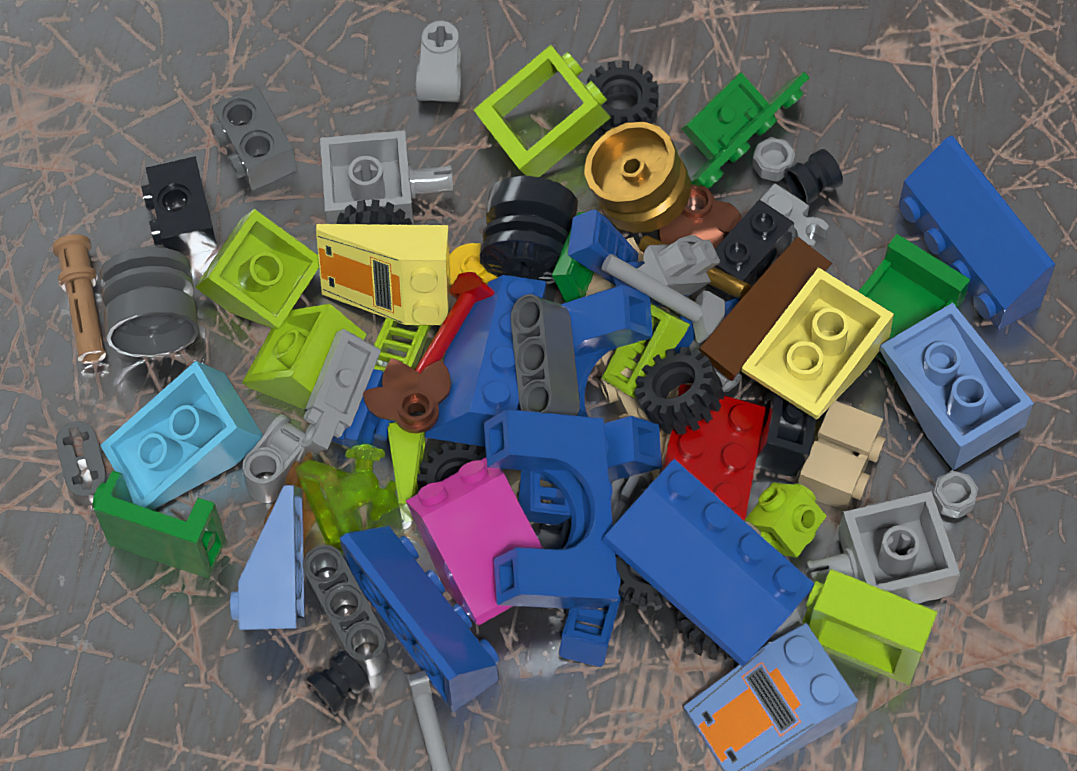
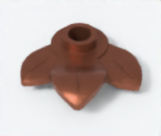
M693 184L691 185L690 199L682 213L667 226L660 228V241L665 244H673L679 238L695 235L703 240H710L715 249L723 241L724 234H729L742 219V216L731 203L715 200L713 194L702 185L697 187ZM690 205H698L702 209L691 210L688 207Z
M391 359L383 374V387L368 389L363 392V397L368 410L376 417L396 421L397 425L406 432L423 433L434 427L439 419V405L450 394V374L442 361L429 365L419 374L408 365L396 359ZM414 411H421L424 413L421 416H410V414Z

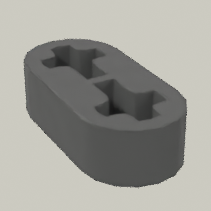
M72 421L65 424L58 431L56 446L65 483L72 498L80 504L92 505L96 489L102 482H107L108 476L100 444L93 427L86 422ZM81 436L84 455L77 457L72 446L74 443L73 438ZM84 469L89 470L93 479L92 488L86 490L81 485L83 483L81 470Z

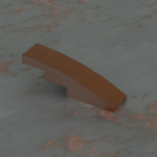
M797 237L732 309L699 348V351H701L703 356L706 355L714 368L733 381L742 370L743 365L818 267L826 272L832 263L800 237Z

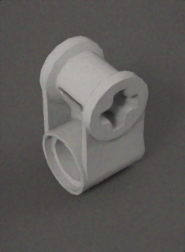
M434 21L423 30L420 64L417 66L416 75L417 101L459 102L461 54L459 35L456 27L450 22Z
M285 414L277 416L272 421L264 436L243 460V473L247 491L255 501L260 503L277 501L283 486L291 485L300 472L307 468L316 456V454L301 447L306 432L291 424L290 417ZM262 472L274 473L266 479L256 478Z

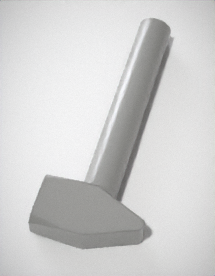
M609 254L603 262V271L691 320L698 344L703 343L724 320L725 301L709 291H703L697 296L696 302L612 254Z
M425 671L407 675L409 689L417 711L432 771H452L434 706L428 676Z

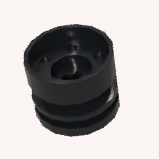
M516 176L496 182L489 191L486 210L487 226L483 229L480 263L489 273L496 277L507 275L546 281V284L554 283L555 280L552 274L571 230L573 217L577 215L578 199L562 184L542 177Z

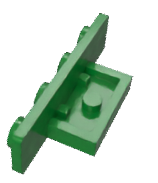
M804 71L787 81L768 101L742 72L735 75L681 128L708 159L690 178L691 185L694 184L697 187L702 185L708 189L724 174L720 167L728 159L732 163L738 160L751 147L747 140L755 132L758 136L766 132L778 120L773 114L781 106L784 109L789 108L804 94L800 87L810 78Z

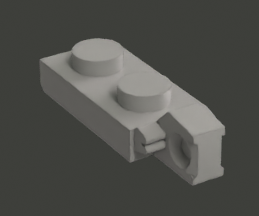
M345 329L336 333L305 408L307 411L305 412L304 420L311 424L306 430L301 447L314 454L328 450L333 436L336 438L341 437L344 430L352 425L363 397V392L367 387L381 352L377 347Z

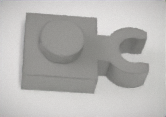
M776 183L760 199L794 222L792 236L794 238L800 237L812 248L815 249L816 241L807 236L808 233H816L824 239L828 236V224L817 217L807 218L809 205Z

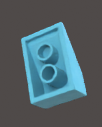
M195 361L100 446L114 470L122 473L133 503L154 510L234 467L254 448L263 437V434L226 374Z

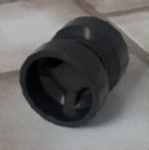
M820 149L811 154L807 162L803 164L796 162L784 170L785 182L791 194L806 204H810L818 199L819 193L823 191L831 192L843 184V176L838 163L825 149Z
M341 649L329 658V669L325 668L323 671H314L304 680L311 694L332 715H336L346 706V699L350 696L349 692L360 694L370 685L368 677L360 666Z

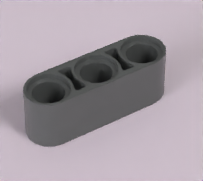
M532 294L524 295L517 300L511 312L521 411L577 416L580 400L569 311L565 306Z
M320 545L308 551L303 561L310 593L339 648L345 651L360 666L366 676L378 674L385 668L389 656L382 627L340 551L331 545ZM332 567L336 569V572L331 577L319 578L315 576L321 568ZM349 604L357 607L356 611L349 616L335 614V611L342 605ZM370 642L378 646L369 655H360L355 652L356 648L362 643Z

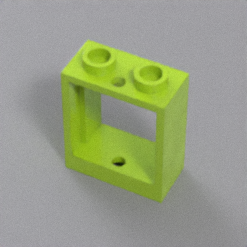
M552 45L548 46L473 109L515 165L526 176H542L611 118L601 106L607 101L601 91L592 81L585 85L578 77L584 70L568 51L561 56ZM559 71L584 103L528 149L504 116Z
M830 569L824 584L818 581L815 582L806 604L807 610L802 623H807L826 652L910 686L938 612Z

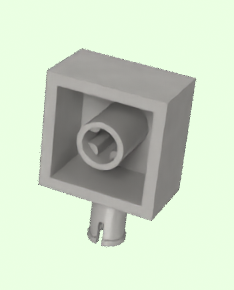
M405 130L320 138L327 224H336L340 212L344 214L345 208L350 204L357 209V201L365 200L366 206H371L372 199L380 200L379 207H385L387 202L394 204V213L401 208L405 212V219L410 218L412 225H414L412 199H416V194L454 192L451 165L413 169V165H409Z
M932 491L844 511L838 531L844 551L843 554L805 562L806 577L812 579L814 584L816 581L824 584L830 569H833L915 603L953 595L960 577V571Z

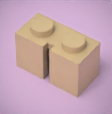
M835 401L827 411L817 437L820 438L813 443L810 456L800 473L798 484L810 489L814 493L816 501L841 511H848L852 499L855 498L861 501L871 476L864 473L868 461L877 463L883 450L886 438L879 435L883 419Z

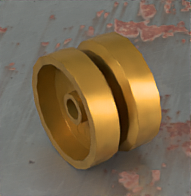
M646 122L622 124L600 137L586 157L584 173L588 186L599 201L606 217L619 229L631 233H644L667 226L682 213L690 199L692 182L687 168L678 155L671 137L659 126Z

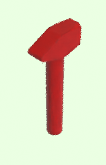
M475 272L460 273L450 288V295L457 300L415 368V371L419 374L429 365L441 361L474 304L494 295L495 291Z

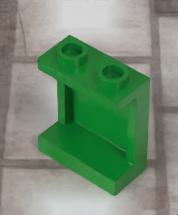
M896 234L887 246L884 260L858 292L894 314L891 333L888 339L890 340L951 303L958 309L965 299L970 279ZM879 351L876 357L880 362L888 366L881 351Z
M116 471L111 472L107 482H102L94 494L92 506L110 546L209 579L226 542V536L215 503L197 498L187 521H183L134 504L122 473Z

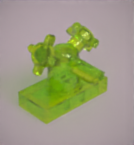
M359 444L346 451L345 457L356 458L355 470L351 473L310 459L295 468L326 545H331L342 551L340 538L347 533L360 531L353 513L368 502H371L373 506L370 514V519L373 521H378L382 514L389 513L399 507L395 494L397 489L396 482L390 480L385 489L380 488L377 476L373 473V462L380 461V458L385 457V451L377 449L376 446Z

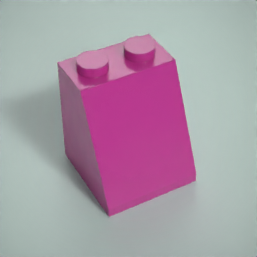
M484 458L463 465L458 473L441 482L424 486L417 495L406 500L445 590L477 625L512 607L497 605L494 558L516 547L543 549L504 473L498 468H487V459Z

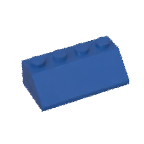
M953 135L947 137L904 180L899 200L900 210L906 220L910 223L914 222L923 233L925 243L935 255L939 254L948 266L970 279L967 291L974 299L978 313L984 319H990L997 330H1000L1041 307L1056 264Z
M502 275L488 282L495 291L494 295L474 304L446 351L443 363L450 374V394L439 405V419L434 427L425 432L426 438L486 447L484 422L506 409L521 411L511 312L517 300L524 295L532 294L546 299V281Z
M675 459L669 463L601 539L742 667L787 620L814 586V583Z
M390 526L350 532L340 538L344 559L365 598L419 669L426 672L429 682L452 712H455L498 682L497 663L500 660L494 648L486 639L481 641L476 639L469 630L472 627V623L466 612L459 604L451 606L442 594L446 591L442 582L431 569L424 572L416 561L419 555L415 547L405 535L398 538Z

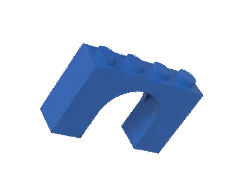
M624 285L560 304L566 307L571 318L580 400L577 416L588 417L585 407V388L588 377L599 359L618 347L647 340L653 336L650 297ZM634 416L604 423L605 435L609 444L607 465L610 481L662 469L659 424Z
M506 409L484 422L487 468L533 471L549 478L564 494L570 508L572 520L570 536L562 550L516 547L494 558L497 605L596 610L619 600L620 575L616 569L615 552L601 540L614 526L611 511L612 484L609 480L607 465L609 444L604 430V418Z

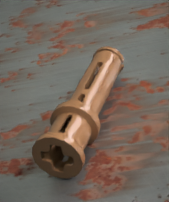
M80 234L66 235L55 240L52 244L53 254L58 257L61 273L58 275V283L67 292L78 361H81L83 364L97 363L106 357V351L102 341L93 291L97 281V273L94 268H91L88 254L91 250V241L87 236Z

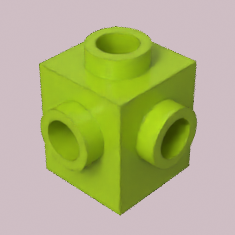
M772 482L770 487L762 492L758 503L745 522L749 521L762 532L761 536L783 556L797 558L805 546L813 540L817 529L827 516L815 502L816 497L814 493L807 487L798 483L790 485Z

